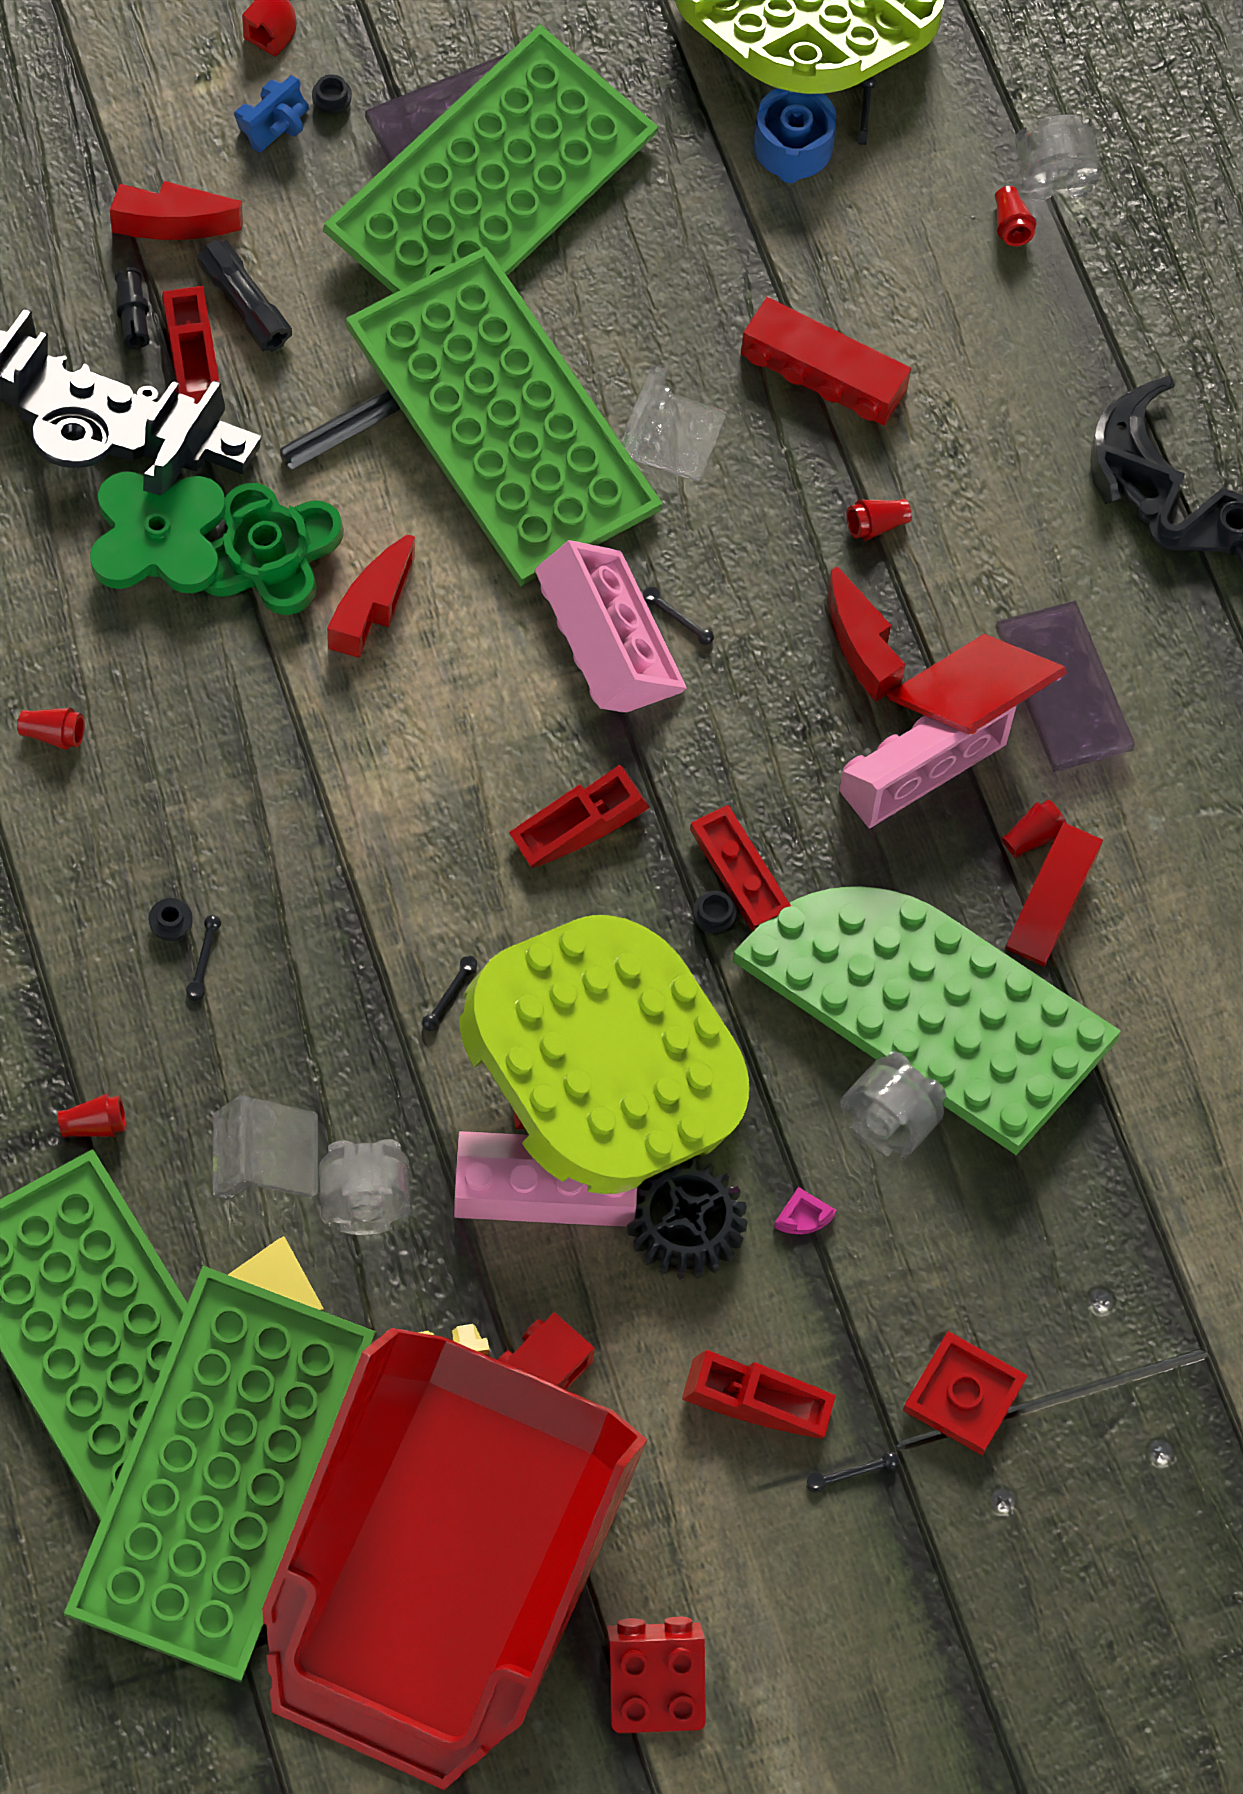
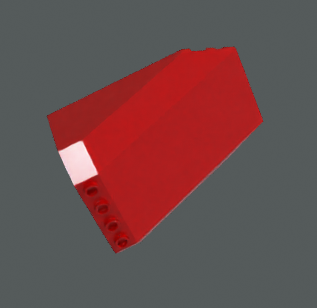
M395 1328L389 1329L362 1351L262 1607L263 1624H266L269 1653L266 1656L268 1673L272 1680V1688L270 1689L272 1713L445 1790L462 1773L477 1763L494 1746L524 1722L630 1485L648 1439L613 1410L448 1338Z

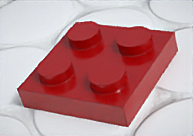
M947 1331L907 1399L903 1411L983 1456L1026 1382L1028 1375Z

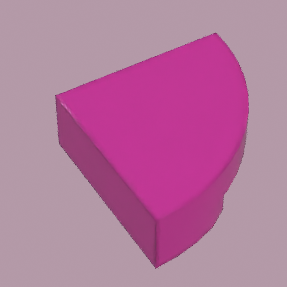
M798 1187L775 1221L774 1228L789 1234L812 1233L826 1226L835 1217L836 1209Z

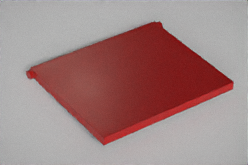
M983 634L897 688L888 690L886 695L895 703L969 735L975 734L977 729L1066 675L1067 672L1063 665Z

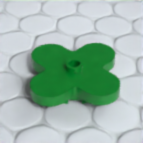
M121 472L107 478L99 489L98 502L102 517L113 529L101 536L92 546L90 561L95 578L101 584L115 589L131 587L146 579L147 576L161 577L172 589L182 593H196L208 588L215 581L219 566L217 552L204 535L218 526L224 518L226 506L221 487L209 478L193 476L179 481L160 496L143 491L144 476L138 473Z
M246 483L235 487L225 497L226 511L224 521L228 529L227 534L224 533L222 538L211 542L217 552L218 575L215 581L204 591L213 596L226 597L254 587L266 608L276 614L292 615L303 611L313 602L317 592L316 581L309 563L333 552L343 539L344 528L339 512L331 504L317 500L304 502L295 507L289 505V508L279 504L276 495L270 488L259 483Z

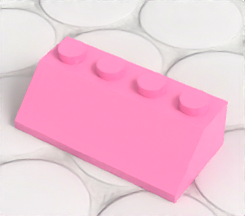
M568 540L534 569L541 583L542 594L550 602L557 617L558 628L566 636L574 653V662L582 670L590 687V696L600 709L627 713L675 696L687 689L620 550Z
M1016 706L977 729L975 734L969 735L932 718L923 716L913 725L910 731L900 737L897 734L892 735L879 745L877 751L867 757L863 755L857 756L848 762L843 768L839 791L870 829L1007 744Z
M459 1131L454 1218L627 1227L628 1223L635 1220L637 1188L618 1194L587 1192L588 1185L577 1182L569 1177L565 1182H562L541 1167L522 1144L529 1135Z

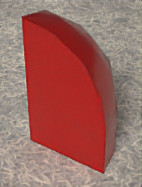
M255 0L242 14L243 38L276 57L290 42L296 31L297 17L289 0Z

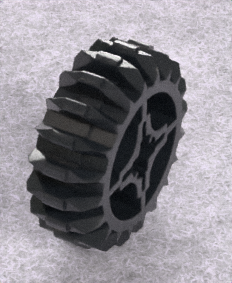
M693 1158L689 1161L688 1169H681V1165L677 1164L670 1168L669 1173L665 1170L654 1175L655 1179L651 1177L645 1179L640 1184L642 1190L637 1189L635 1220L627 1224V1234L636 1237L633 1241L635 1252L647 1250L644 1255L646 1265L652 1264L656 1260L661 1261L659 1272L662 1275L668 1272L671 1266L677 1268L676 1275L679 1280L684 1278L686 1269H692L694 1276L699 1279L703 1275L704 1265L716 1273L720 1269L719 1259L728 1263L731 1262L734 1257L732 1248L739 1249L742 1247L744 1238L740 1233L745 1232L748 1221L742 1217L746 1214V1203L737 1201L741 1193L738 1186L726 1188L729 1183L727 1173L717 1178L713 1177L714 1166L712 1163L705 1167L704 1172L697 1170V1162ZM685 1192H693L702 1196L692 1197ZM665 1197L668 1202L667 1210L669 1213L662 1217L661 1223L653 1226L650 1212L658 1201ZM720 1212L723 1227L716 1237L709 1241L706 1237L707 1228L705 1224L712 1220V1215ZM679 1215H683L685 1218L679 1220ZM695 1218L694 1224L690 1223L689 1220ZM682 1241L689 1247L679 1246L671 1242Z

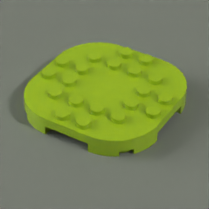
M674 0L680 14L694 29L750 75L773 87L807 94L831 93L850 88L922 50L936 36L941 24L944 0Z
M592 915L573 920L499 952L477 974L464 993L466 999L464 1012L459 1016V1027L468 1058L473 1067L483 1063L486 1065L529 1134L522 1142L523 1146L541 1167L562 1182H565L569 1177L577 1182L588 1185L587 1192L598 1194H618L637 1188L645 1179L694 1156L700 1155L703 1157L710 1153L737 1127L744 1116L749 1099V1077L743 1055L736 1041L678 953L656 933L636 922L609 915Z

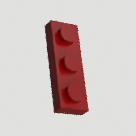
M729 805L691 822V833L752 932L761 923L779 916L783 908L791 906Z

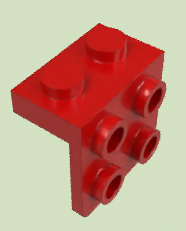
M670 1617L664 1620V1624H646L642 1619L628 1618L619 1620L617 1625L607 1626V1646L610 1655L611 1724L614 1731L617 1733L702 1729L706 1724L705 1637L700 1622L692 1623V1619L688 1617Z

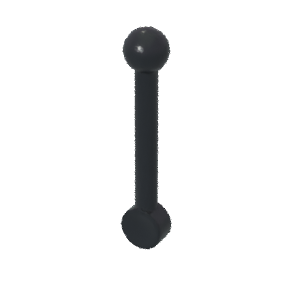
M873 76L861 82V87L864 91L858 139L859 145H866L871 90L876 85V80Z
M647 587L643 591V598L646 604H656L696 634L701 644L709 645L713 642L714 634L710 629L700 628L660 598V592L657 588Z
M209 915L204 920V926L207 930L194 981L189 983L186 989L187 996L193 1001L200 1000L204 996L202 981L214 933L221 926V920L216 915Z
M465 956L461 959L460 971L433 1012L423 1017L422 1026L426 1031L431 1032L438 1028V1018L466 976L476 972L477 960L473 956Z
M887 1452L881 1459L827 1475L814 1472L807 1478V1487L810 1491L816 1493L822 1491L825 1484L883 1467L893 1470L899 1465V1457L894 1452Z

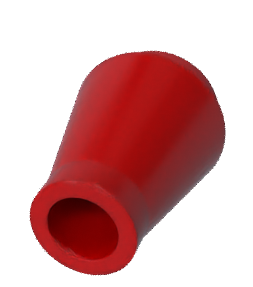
M1005 186L1000 188L995 193L997 234L1009 246L1024 245L1031 241L1035 235L1036 220L1019 196L1016 187Z
M906 499L857 500L855 505L847 508L846 512L847 525L851 535L854 538H862L866 541L902 524L910 523L912 517L911 508Z
M72 707L37 711L22 710L18 718L17 729L20 736H28L68 750L70 747L80 746L85 731V719L82 713L75 712Z
M1047 799L1041 804L1036 802L1010 832L1001 839L1006 849L1017 859L1022 854L1055 840L1063 822L1067 823L1057 806Z
M108 1093L68 1110L58 1111V1124L63 1138L70 1136L116 1137L117 1132L126 1131L127 1128L125 1109L121 1097H110Z

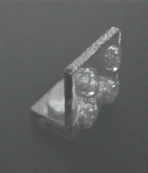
M652 364L624 430L623 446L634 461L694 481H701L725 423L727 413L724 410L672 394V387L666 386L668 369Z
M243 1095L238 1096L214 1112L213 1196L230 1199L251 1185L308 1198L317 1195V1113Z

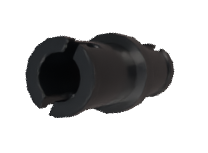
M127 267L128 280H125L123 268L115 273L119 297L116 303L117 316L122 319L124 345L130 349H138L136 336H140L142 348L150 342L146 322L149 307L148 301L143 297L141 272L134 267Z

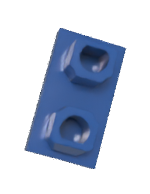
M290 75L282 83L270 80L262 87L260 94L262 101L255 107L250 104H243L235 111L234 116L238 127L247 134L252 149L261 153L283 132L295 137L303 131V123L300 117L310 108L301 94V83L298 78Z

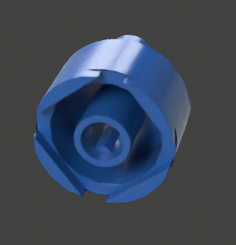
M779 88L769 92L762 99L757 112L753 149L761 165L786 183H795L801 178L810 177L820 172L831 160L836 133V110L834 105L825 94L797 93Z

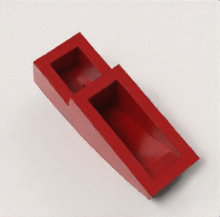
M167 181L163 182L159 194L119 184L110 207L112 233L158 240H191L220 236L241 230L243 225L242 201Z
M203 286L162 291V302L176 382L180 383L179 393L195 399L193 403L198 404L214 380L219 382Z
M406 534L386 548L351 584L338 604L327 628L328 649L360 658L372 624L376 623L390 627L415 559V536Z
M837 566L831 570L827 590L830 615L835 634L843 654L857 679L876 702L884 697L888 690H893L902 684L906 664L888 645L891 624Z
M618 765L585 789L579 784L511 830L509 834L529 865L535 868L596 841L626 824L650 807L621 765Z
M1063 822L1005 947L1006 950L1045 967L1099 855L1103 839Z
M705 1350L693 1358L682 1400L763 1427L822 1439L826 1434L836 1395L759 1363L753 1362L746 1366L710 1350Z

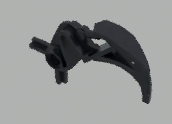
M1168 375L1136 387L1116 401H1112L1099 419L1092 443L1090 459L1093 483L1104 503L1108 504L1121 499L1118 491L1119 485L1123 489L1122 493L1138 509L1139 519L1143 523L1149 524L1150 537L1161 548L1167 550L1223 551L1230 555H1236L1243 566V495L1221 488L1180 524L1173 525L1168 522L1180 494L1185 473L1175 470L1154 449L1146 433L1144 416L1146 407L1151 400L1162 392L1174 388L1175 383L1171 376ZM1121 425L1124 426L1126 429L1119 430L1117 426ZM1126 480L1157 491L1158 497L1146 499L1132 483H1128ZM1230 525L1237 526L1241 529H1233L1232 527H1230Z

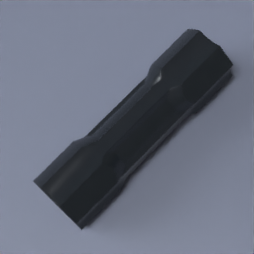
M216 239L205 245L203 251L197 255L199 266L213 285L221 289L245 322L246 330L262 351L268 350L273 352L283 347L285 342L292 336L291 326L277 307L266 299L245 270L243 261L227 240L220 241Z

